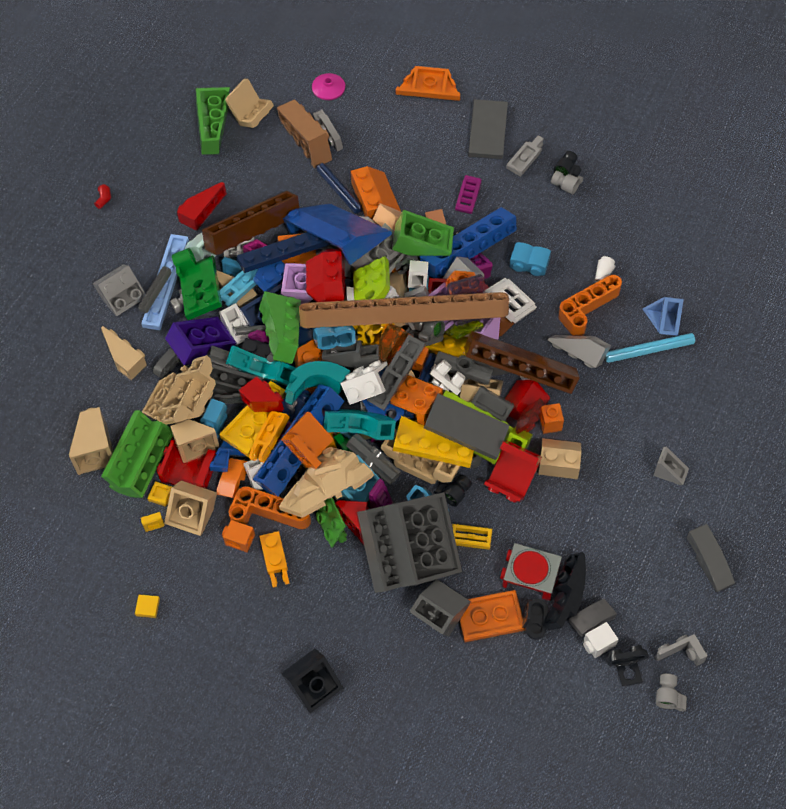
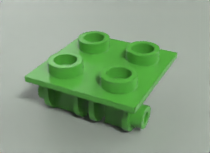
M333 498L324 500L326 505L317 511L316 519L324 531L325 539L332 548L337 541L340 543L345 542L347 534L344 530L346 526Z

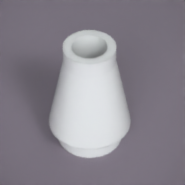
M603 256L598 260L595 282L604 279L612 273L615 268V261L612 258Z

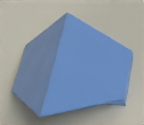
M663 297L642 308L659 334L678 336L684 299Z

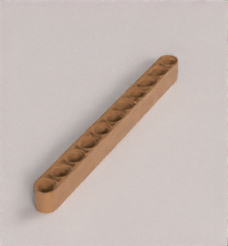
M503 292L304 303L299 306L300 325L303 328L499 318L509 314V295Z

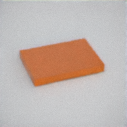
M516 590L468 599L471 603L459 620L464 643L525 631V628H522L523 616Z

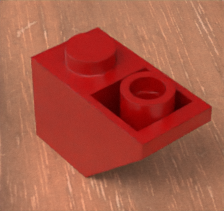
M257 376L239 389L242 401L253 412H282L284 410L281 395L278 392L274 393L270 385L265 380L261 381Z

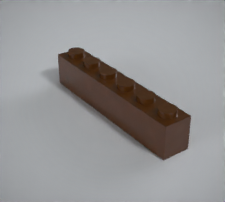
M285 191L202 229L205 250L215 255L222 254L225 250L234 248L244 241H249L259 234H264L272 228L279 227L280 224L284 223L283 218L290 211L299 208L298 196Z
M471 331L464 346L465 357L572 394L579 380V374L575 367Z

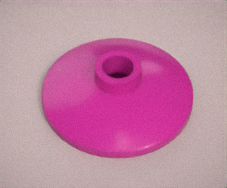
M322 74L313 81L312 91L316 97L322 100H334L344 93L345 82L336 74Z

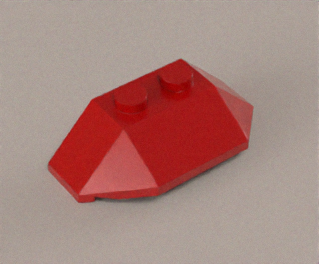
M341 248L324 250L306 261V292L316 302L345 301V256Z

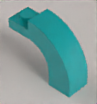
M236 346L231 347L225 363L237 368L241 372L262 377L266 381H272L284 386L289 384L290 375L296 369L284 362H269L266 358Z
M327 361L305 363L291 373L289 384L285 389V393H287L285 402L292 405L305 389L316 387L319 384L331 387L339 394L343 389L340 383L346 380L345 376L350 374V370Z
M339 409V411H325L324 429L327 432H352L370 436L375 440H394L396 420L390 417L359 410Z

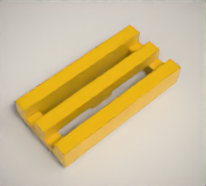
M452 524L454 538H460L455 539L456 546L490 550L491 528ZM456 531L471 532V533H478V534H486V535H488V536L485 537V536H478V535H475V534H462V533H456Z

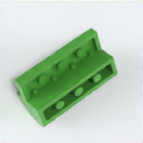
M135 410L101 476L110 483L109 487L129 497L143 498L164 455V450L173 436L171 428L162 422L151 421L140 410Z

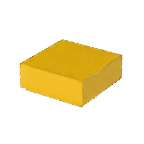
M155 481L148 495V501L167 507L172 486Z
M160 512L141 517L145 532L165 526Z
M138 595L135 615L138 617L156 618L160 601L159 596Z

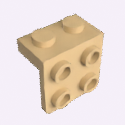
M243 79L226 97V103L239 125L244 127H256L274 106L271 100L259 99L249 79Z

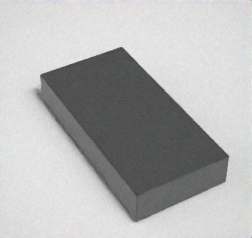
M480 386L471 401L475 406L489 412L501 421L507 419L514 407L513 403L483 386Z

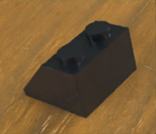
M315 648L281 673L292 692L310 714L344 688L325 656Z

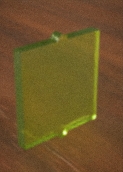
M476 319L457 320L444 332L459 339L470 334L471 331H476L484 326L483 323Z

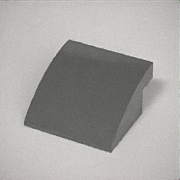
M444 492L357 512L375 593L399 587L418 585L462 572Z

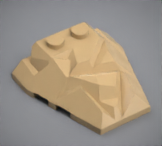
M207 355L196 358L192 361L190 368L185 365L181 367L182 373L176 375L173 372L158 381L142 413L166 425L201 416L205 410L204 406L212 397L213 389L216 385L215 380L210 377L213 370L211 358Z
M416 416L411 420L417 422ZM396 429L394 440H385L381 445L383 452L388 457L394 459V465L397 468L431 484H435L437 480L442 483L452 482L460 468L458 465L393 451L397 434Z
M333 447L326 448L317 457L321 462L320 466L317 469H307L301 479L297 481L284 497L279 508L283 512L303 518L326 505L324 500L334 496L336 499L342 497L341 491L348 487H352L354 490L359 488L374 476L373 471L365 463L359 462L357 455L353 452Z

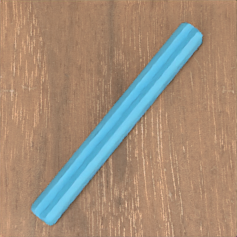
M693 333L608 351L605 360L609 363L695 343V337Z

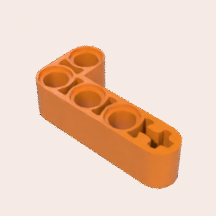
M609 275L561 302L558 318L571 335L583 336L587 326V317L585 315L619 296L622 285L621 278L617 275Z
M246 486L237 491L228 512L230 520L247 525L252 513L297 529H306L311 524L310 514L302 518L287 512L279 513V506L284 498ZM245 497H250L247 501L242 500ZM263 503L269 504L266 507H261V504ZM243 514L240 518H235V515Z

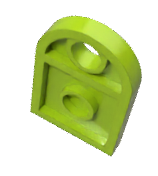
M385 256L353 272L355 300L384 299L390 289L389 260Z

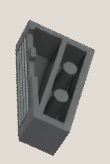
M212 364L213 370L210 377L215 380L216 385L210 399H215L225 404H244L239 389L256 376Z

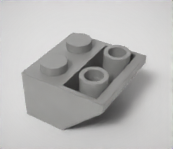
M124 264L92 283L102 300L116 316L142 301L146 295L130 267Z

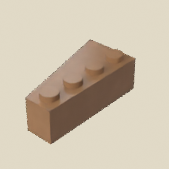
M294 99L277 107L280 122L291 136L293 135L298 147H302L306 158H311V165L314 168H317V165L321 163L325 164L332 160L327 130L321 128L319 122L313 119L310 112L307 113L302 104H299Z

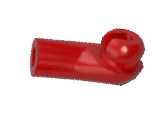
M106 184L98 187L100 198L94 202L98 209H101L111 199L110 188Z

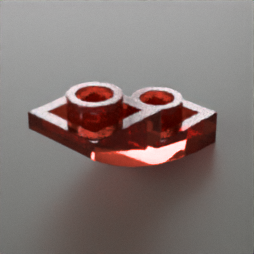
M541 398L528 405L522 411L516 425L517 434L524 430L527 433L536 427L534 423L540 419L538 414L541 411L539 409L545 405Z

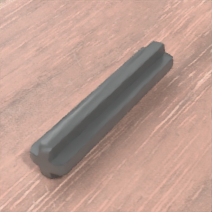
M162 267L139 304V311L148 313L172 273L170 268Z

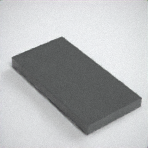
M474 99L468 157L503 159L508 102Z
M438 393L424 429L496 460L510 425Z

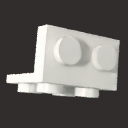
M380 360L369 364V367L364 368L361 366L353 370V373L345 376L346 380L340 384L350 405L386 391L378 372L388 365L387 361L382 363Z

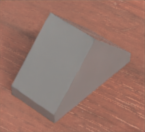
M456 257L443 279H447L454 270L475 272L476 279L483 278L484 273L468 258Z
M663 447L653 476L683 485L689 468L669 448Z

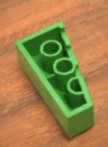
M230 87L196 88V107L202 155L219 154L229 107L226 103V97L230 94Z
M264 291L259 310L263 315L262 321L266 326L265 332L266 336L269 337V346L273 354V360L292 364L298 349L299 306L301 305V300Z

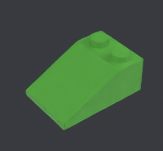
M403 210L395 224L392 250L409 256H450L452 253L454 227Z

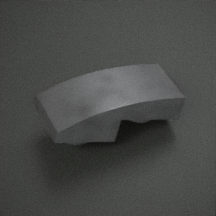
M602 599L577 613L568 622L582 637L599 625L615 619L617 613L605 599Z

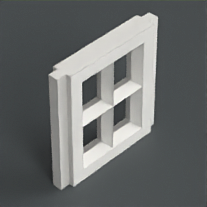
M504 278L483 292L506 293L504 290L508 289L514 295L513 297L509 295V304L516 311L513 312L509 308V314L505 316L510 322L517 323L537 308L535 303L510 279ZM517 298L524 305L521 307L514 299Z

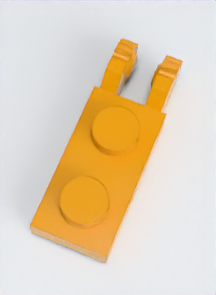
M275 411L269 413L253 442L254 444L249 453L251 460H259L262 463L267 460L290 418L287 414Z
M279 531L260 535L272 587H277V579L274 574L279 572L283 573L282 578L285 585L290 584Z

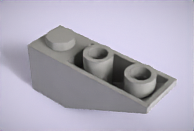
M554 335L548 338L553 347L567 351L569 356L581 359L590 368H597L602 365L611 347L610 344L596 336Z

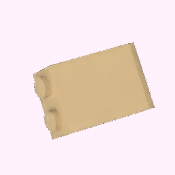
M100 407L89 408L86 411L80 412L69 452V457L78 475L105 468L113 454L108 427Z

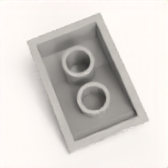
M386 223L382 227L390 230L392 235L351 264L356 270L385 256L389 260L390 274L396 264L406 255L392 250L394 231Z

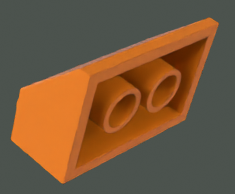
M368 166L351 171V184L359 203L362 205L365 217H370L373 220L379 203L401 211L384 172Z

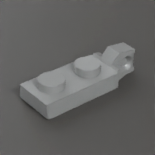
M322 109L313 113L315 121L321 124L320 126L323 130H327L330 146H334L337 152L342 150L341 138L328 116L325 115Z
M537 136L533 142L526 141L507 163L506 169L521 177L540 155L544 138Z

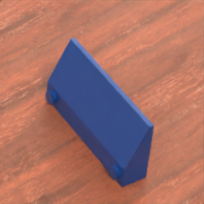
M332 204L297 208L290 211L283 218L290 235L304 230L341 248L349 265L392 235L390 230Z

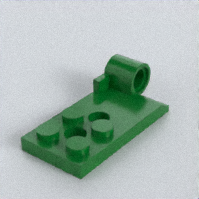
M190 248L172 254L176 273L180 278L186 318L191 320L222 307L214 256L212 255L196 262Z

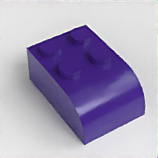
M218 317L173 322L165 338L183 365L192 364L194 359L206 356L211 346L230 352L231 347L237 343Z

